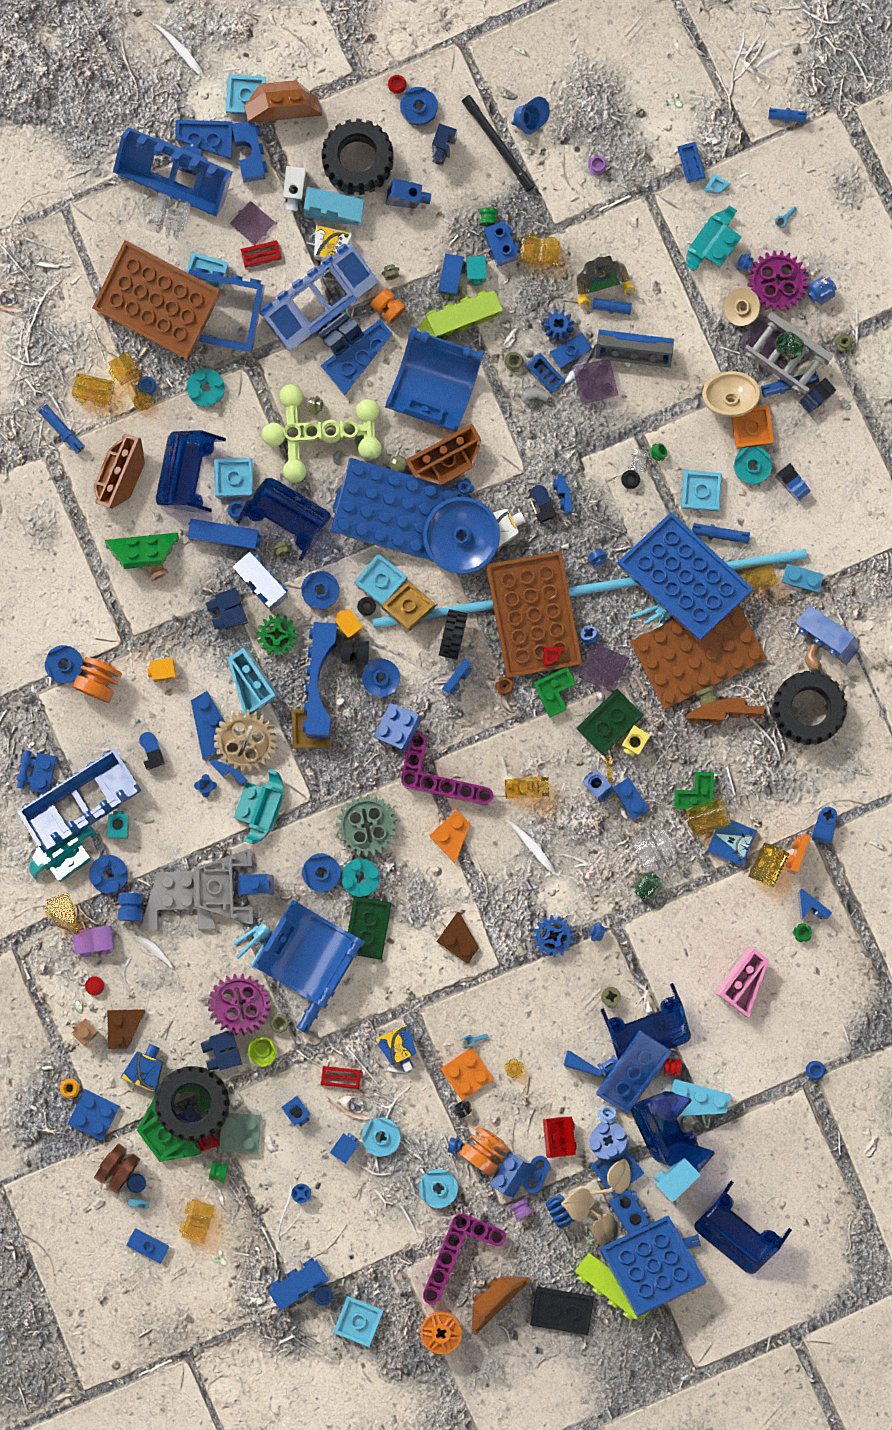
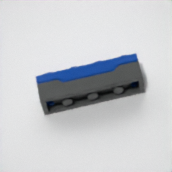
M599 329L595 359L671 368L674 339Z

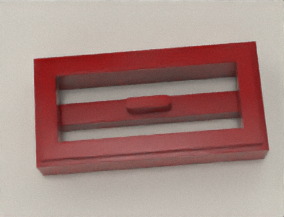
M277 240L240 249L245 268L282 260ZM275 246V249L248 256H246L245 254L248 252ZM271 254H277V255H275V256H271V257H267V258H263V259H259V260L247 262V260H251V259H255V258H259V257H263V256H267V255H271Z
M323 1066L321 1085L359 1089L361 1070ZM326 1070L357 1073V1077L326 1074ZM325 1078L356 1081V1085L325 1082Z

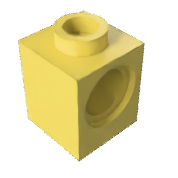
M633 726L621 746L624 748L623 752L631 757L634 755L638 756L650 735ZM630 739H639L640 746L632 747L629 743Z

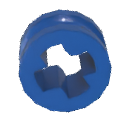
M589 625L581 630L580 634L585 644L592 645L599 640V634L594 626Z

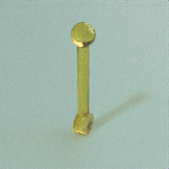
M606 757L604 762L607 764L608 782L612 785L610 765L612 758Z

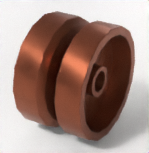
M119 1143L108 1153L94 1176V1179L101 1184L105 1183L110 1176H113L108 1184V1189L115 1194L122 1188L141 1160V1158L132 1153L122 1161L127 1148Z

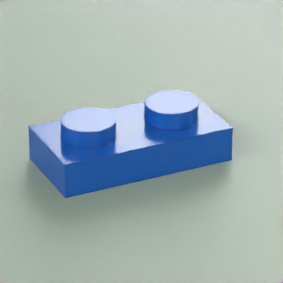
M629 777L613 787L632 820L649 811V808Z

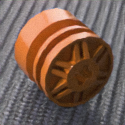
M85 657L84 662L91 667L81 666V669L87 673V676L77 675L72 687L98 700L110 703L114 691L107 686L109 683L118 685L119 682L111 677L113 675L121 678L122 672L107 662Z
M478 1126L476 1131L482 1135L479 1139L472 1134L471 1137L476 1142L475 1146L466 1143L459 1154L492 1177L498 1168L493 1159L496 1157L504 1160L505 1158L498 1152L501 1149L508 1154L510 1149L503 1140L491 1131Z
M435 1311L424 1319L421 1326V1339L428 1350L436 1354H447L453 1351L460 1343L462 1337L461 1325L452 1313ZM437 1329L446 1330L444 1338L436 1336L438 1334Z

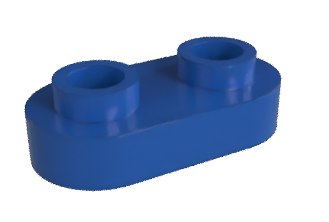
M536 1156L531 1160L534 1166L523 1182L524 1189L529 1193H537L543 1186L550 1168V1163L544 1156ZM537 1162H543L544 1166L542 1169L536 1167ZM530 1180L536 1181L535 1187L529 1186Z

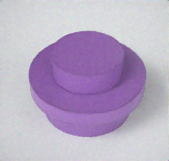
M593 156L588 162V168L593 174L599 175L605 172L607 162L602 156Z

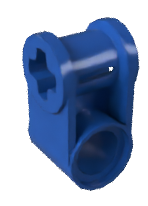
M825 807L819 811L812 834L813 841L831 845L837 819V812L834 808ZM829 810L833 817L827 821L823 813Z

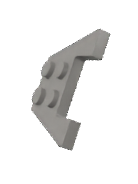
M251 849L194 868V907L246 924H253V907H234L232 890V867H251Z
M194 871L157 872L143 921L141 922L140 931L158 930V910L185 909L198 910V929H216L211 912L194 907Z

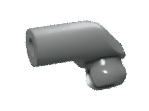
M534 387L525 390L522 393L521 400L524 403H530L531 399L538 398L547 402L550 393Z

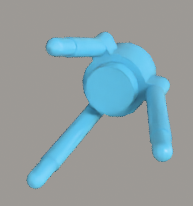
M659 603L629 616L630 619L654 611L655 615L646 620L644 624L647 625L658 618L662 621L658 627L672 620L671 615Z
M263 923L259 926L256 925L251 931L234 942V945H237L254 934V939L236 956L239 959L257 941L260 943L264 941L251 964L252 968L272 935V932Z

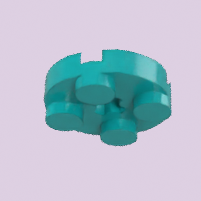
M199 369L188 379L187 392L194 404L208 408L222 400L225 386L222 377L216 371ZM208 383L211 390L203 393L201 386Z
M746 447L737 454L733 465L737 478L749 485H756L765 481L770 475L772 468L770 455L760 447ZM749 461L752 463L754 461L757 462L756 470L749 469Z
M362 858L349 862L344 867L341 875L342 884L346 891L356 897L372 894L380 882L379 871L375 864ZM362 872L366 880L365 882L361 881L358 883L355 876L356 874L360 875Z

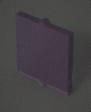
M250 201L242 210L238 211V215L231 221L230 225L255 246L263 236L267 235V231L275 224V221Z

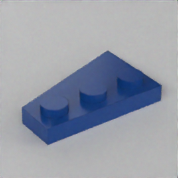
M176 120L175 140L188 145H197L202 150L232 160L233 122Z

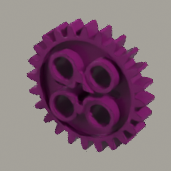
M773 250L772 256L766 252L765 259L759 256L758 260L760 263L754 261L753 266L755 268L749 269V272L753 275L747 276V279L752 281L747 283V287H752L751 290L756 293L760 300V306L763 303L766 304L765 310L769 306L772 307V312L775 311L776 307L782 312L784 306L787 310H790V304L796 307V300L802 301L803 299L800 294L805 295L807 292L803 289L809 285L804 282L808 280L809 276L803 275L807 269H801L800 267L803 262L796 263L797 256L791 259L790 252L787 256H784L782 250L779 255ZM783 267H787L790 269L791 273L785 275L782 273L781 269ZM768 269L771 271L772 276L766 277L762 271ZM775 278H778V280L781 281L780 285H777V282H774ZM761 282H770L764 285L761 284ZM791 286L793 288V292L786 293L783 287ZM765 289H773L774 295H767Z
M234 974L232 980L229 976H226L225 982L220 979L219 986L214 985V991H211L209 995L211 998L208 1000V1004L211 1006H209L208 1011L213 1012L210 1016L211 1019L217 1018L215 1025L222 1024L221 1031L226 1027L228 1028L227 1034L234 1030L235 1036L238 1035L239 1031L245 1036L247 1030L253 1034L254 1028L259 1030L260 1024H265L266 1020L264 1018L269 1017V1013L266 1011L271 1009V1006L267 1004L270 1003L271 999L265 998L269 992H262L264 985L257 986L258 979L251 982V976L246 980L244 979V974L241 975L240 979ZM235 989L239 990V1003L240 1005H243L241 1009V1014L244 1019L243 1021L240 1020V1007L239 1004H236L238 996ZM243 992H250L252 997H245ZM230 994L233 999L227 1000L224 998V995ZM246 1010L254 1011L255 1015H248ZM232 1012L236 1017L230 1018L227 1016V1013Z

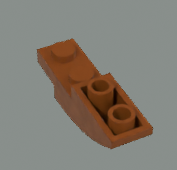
M745 698L722 699L693 710L686 715V720H690L691 724H701V721H709L711 725H721V722L725 721V714H729V718H740V715H748L749 719H759V716L764 714V706H746Z

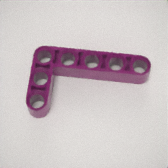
M421 733L414 734L407 748L401 775V783L405 788L479 805H488L492 802L493 792L488 787L421 773L426 749V737ZM420 737L424 743L420 747H415L412 743L413 739ZM411 756L419 758V763L416 766L409 764L408 760ZM406 775H413L415 782L408 785L404 782V778ZM431 779L434 785L432 788L427 789L423 786V781ZM450 783L453 789L451 792L445 793L441 789L442 785ZM463 787L470 788L471 795L463 797L460 793ZM486 791L490 794V799L482 801L479 798V794Z
M456 1214L423 1292L424 1301L432 1305L440 1300L466 1234L491 1245L501 1246L506 1241L505 1232L501 1228L467 1214ZM458 1217L466 1218V1226L458 1227L455 1223ZM477 1224H482L485 1227L482 1235L474 1233V1227ZM494 1232L502 1233L503 1239L500 1242L492 1240ZM451 1235L459 1237V1243L455 1246L450 1245L448 1242V1238ZM444 1253H449L452 1256V1261L449 1264H444L441 1261V1256ZM438 1271L445 1275L442 1282H436L433 1278L434 1274ZM435 1290L437 1298L435 1300L427 1299V1291Z

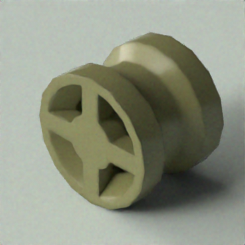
M713 686L696 692V696L701 700V706L719 700L718 696L714 694Z
M608 987L603 990L601 1000L605 1005L615 1006L620 1002L621 994L617 988Z

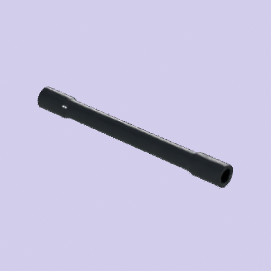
M468 95L463 98L461 102L504 158L525 191L529 192L536 185L488 122L472 96Z

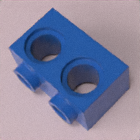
M626 1189L625 1192L618 1194L608 1202L627 1233L630 1234L649 1223L647 1219L650 1216L644 1207H639L637 1203L639 1198L635 1191L630 1192L629 1189ZM623 1197L630 1199L631 1203L627 1208L620 1206V1200ZM633 1214H639L641 1217V1221L637 1225H633L630 1222V1217Z

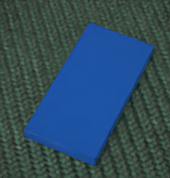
M639 1030L596 1091V1095L629 1114L672 1053L671 1049Z

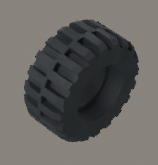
M356 118V122H351V119L345 120V124L341 125L339 123L335 126L336 129L334 131L330 130L328 138L324 139L321 156L325 175L329 177L333 186L337 185L338 189L342 192L347 190L348 194L354 195V192H359V195H364L365 191L371 193L375 191L377 186L381 187L384 185V180H388L390 171L393 169L394 153L392 142L389 140L388 134L382 131V127L378 124L374 126L370 120L362 122V119ZM352 142H364L374 149L376 155L375 162L365 171H349L342 166L340 161L342 149Z
M810 670L802 673L798 672L786 679L774 695L772 716L773 720L776 721V727L779 731L783 732L784 737L790 738L797 744L802 743L809 746L827 741L838 732L846 718L847 701L844 698L845 693L839 688V683L837 681L834 682L831 676L827 674L823 675L819 671L810 672ZM802 691H816L825 699L827 714L821 723L814 726H806L794 718L792 702L795 696Z
M187 1066L176 1069L163 1079V1082L157 1089L158 1091L155 1095L157 1119L164 1129L176 1138L186 1141L205 1139L216 1133L228 1117L230 1106L228 1089L217 1074L206 1068ZM188 1085L202 1087L207 1091L211 1100L208 1114L197 1122L183 1120L176 1113L174 1107L176 1094L180 1089Z

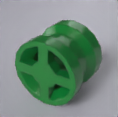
M480 209V226L488 227L498 223L496 219L498 209Z
M213 1161L209 1180L217 1179L224 1183L228 1164L224 1163L221 1165Z

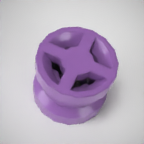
M526 1197L509 1206L515 1212L516 1220L533 1212L532 1207H529L527 1204L528 1200Z

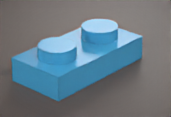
M787 564L781 583L819 593L824 574Z

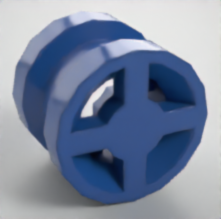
M302 1183L294 1186L291 1192L293 1200L297 1203L307 1202L311 1197L309 1186Z

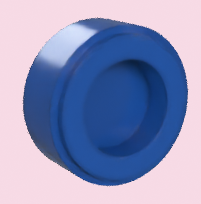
M319 1286L314 1291L313 1297L317 1304L325 1306L332 1301L333 1292L328 1286Z

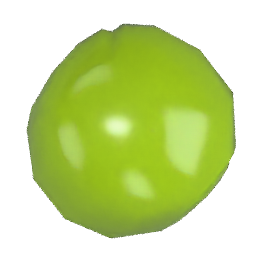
M260 1036L253 1039L250 1043L248 1055L252 1063L266 1067L271 1065L276 1059L277 1047L271 1039Z

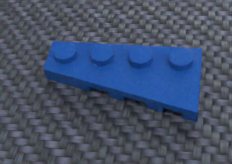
M381 319L363 332L364 336L354 344L350 345L348 343L350 347L337 357L333 355L321 365V368L344 396L392 336L391 331Z

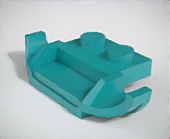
M729 205L726 209L715 213L709 218L688 248L686 255V266L695 271L704 258L718 268L723 265L742 238L741 235L728 227L737 212L736 209Z
M271 769L268 770V783H264L263 787L249 782L245 783L233 817L249 823L248 827L251 828V831L243 841L250 844L262 841L270 831H273L285 797L282 778L277 771Z
M88 826L46 853H43L38 847L29 866V871L33 878L36 880L42 870L46 869L48 871L51 869L61 883L92 859L82 845L85 844L84 839L97 835L93 827Z

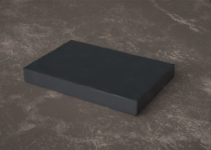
M536 1286L530 1326L588 1335L594 1296Z

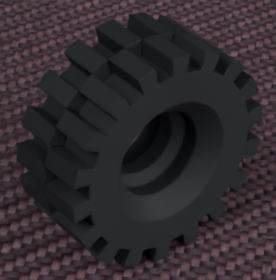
M449 609L439 656L458 660L468 613Z

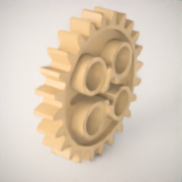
M248 709L246 714L239 710V715L237 716L234 712H231V719L225 716L226 723L220 721L219 726L221 728H216L217 735H214V740L217 741L214 743V747L218 748L217 755L222 754L221 761L227 759V765L233 763L234 769L239 765L241 766V771L244 770L245 766L251 771L252 765L258 769L259 762L265 765V758L271 759L270 753L275 752V748L272 746H276V741L273 740L276 738V733H271L274 731V726H269L270 720L263 721L264 715L258 718L257 711L250 715ZM251 725L252 728L248 734V740L245 742L241 755H238L242 747V740H245L248 727ZM236 726H242L244 727V730L236 731L234 728ZM255 732H260L262 736L260 738H256L253 736V734ZM235 743L238 746L236 748H230L228 744ZM249 749H253L256 753L253 755H249L246 753V751Z

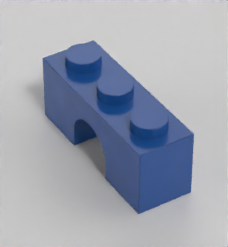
M247 121L232 124L236 147L247 146L252 150L248 158L239 160L243 183L265 179L264 173H268L266 161L262 162L261 155H264L263 143H258V137L261 136L259 125L255 126V123H248Z

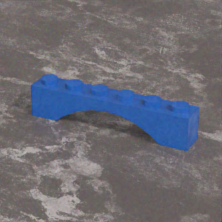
M314 622L313 628H310L309 639H312V646L308 647V658H311V665H307V676H310L309 684L306 683L305 695H308V702L304 703V714H307V721H303V732H306V737L310 739L330 740L331 718L320 700L318 683L323 664L337 644V623Z

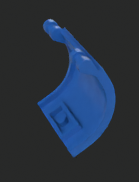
M411 327L405 353L385 408L457 432L473 391L484 352L480 350L478 352L474 351L469 346L463 347L431 336L428 332H419L417 328Z
M292 900L253 967L326 1009L328 1000L334 996L335 989L353 959L357 957V951L360 946L364 945L365 941Z

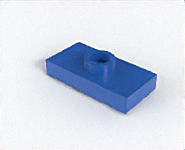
M696 142L677 146L687 184L705 179Z
M580 333L552 350L550 354L559 369L592 350V347L584 334Z
M137 1228L134 1229L126 1245L160 1264L170 1247Z

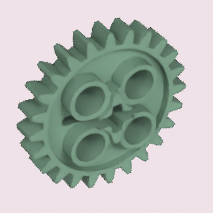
M367 794L365 800H363L361 795H359V801L352 798L353 804L350 805L346 802L347 810L341 808L343 816H337L338 819L342 820L340 823H336V826L341 827L337 834H343L339 840H346L344 847L346 848L350 845L351 853L356 849L357 856L361 852H364L365 857L368 856V852L375 856L376 850L382 854L383 846L389 849L387 842L394 843L391 836H397L393 829L398 828V825L393 824V822L397 821L398 818L391 816L395 813V810L388 811L390 804L384 806V799L377 802L376 795L373 800H370L369 794ZM362 809L366 810L368 822L373 824V826H370L372 842L368 840L366 828H362L365 824ZM372 809H377L380 812V816L377 819L369 817V812ZM354 813L361 816V821L357 824L350 821V817ZM382 828L384 830L383 837L376 838L373 835L374 830ZM356 833H364L365 840L363 842L355 841Z

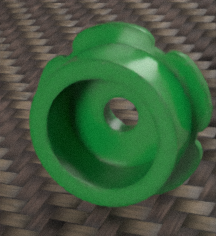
M662 443L652 445L650 454L653 459L663 461L667 457L668 451Z
M800 923L794 928L793 935L798 942H807L811 939L812 929L810 926Z

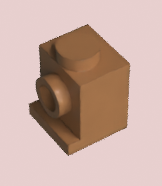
M86 1018L72 1032L73 1036L83 1046H86L99 1033Z

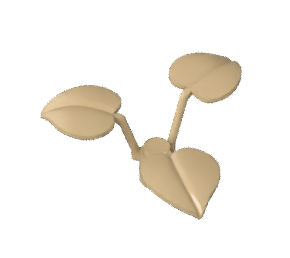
M623 1158L609 1169L607 1182L611 1188L598 1191H589L588 1189L581 1188L573 1192L561 1203L575 1221H582L588 1213L598 1218L592 1225V1234L596 1243L601 1247L610 1243L615 1233L616 1222L612 1215L604 1214L601 1217L600 1214L590 1209L594 1203L592 1195L610 1193L614 1190L617 1194L625 1192L631 1180V1170L627 1160Z

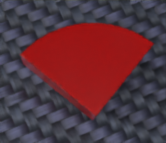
M543 647V666L556 662L562 654L563 647Z
M214 1135L197 1140L200 1151L220 1146L219 1141Z

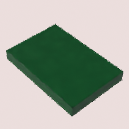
M617 688L576 729L603 756L644 715Z
M354 896L348 932L365 941L364 945L358 949L357 956L382 960L392 903Z

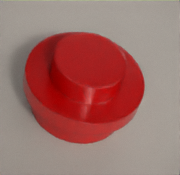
M393 75L388 80V88L392 93L400 94L406 89L407 84L403 76Z
M97 976L90 977L85 983L86 991L93 996L101 994L105 987L104 981Z

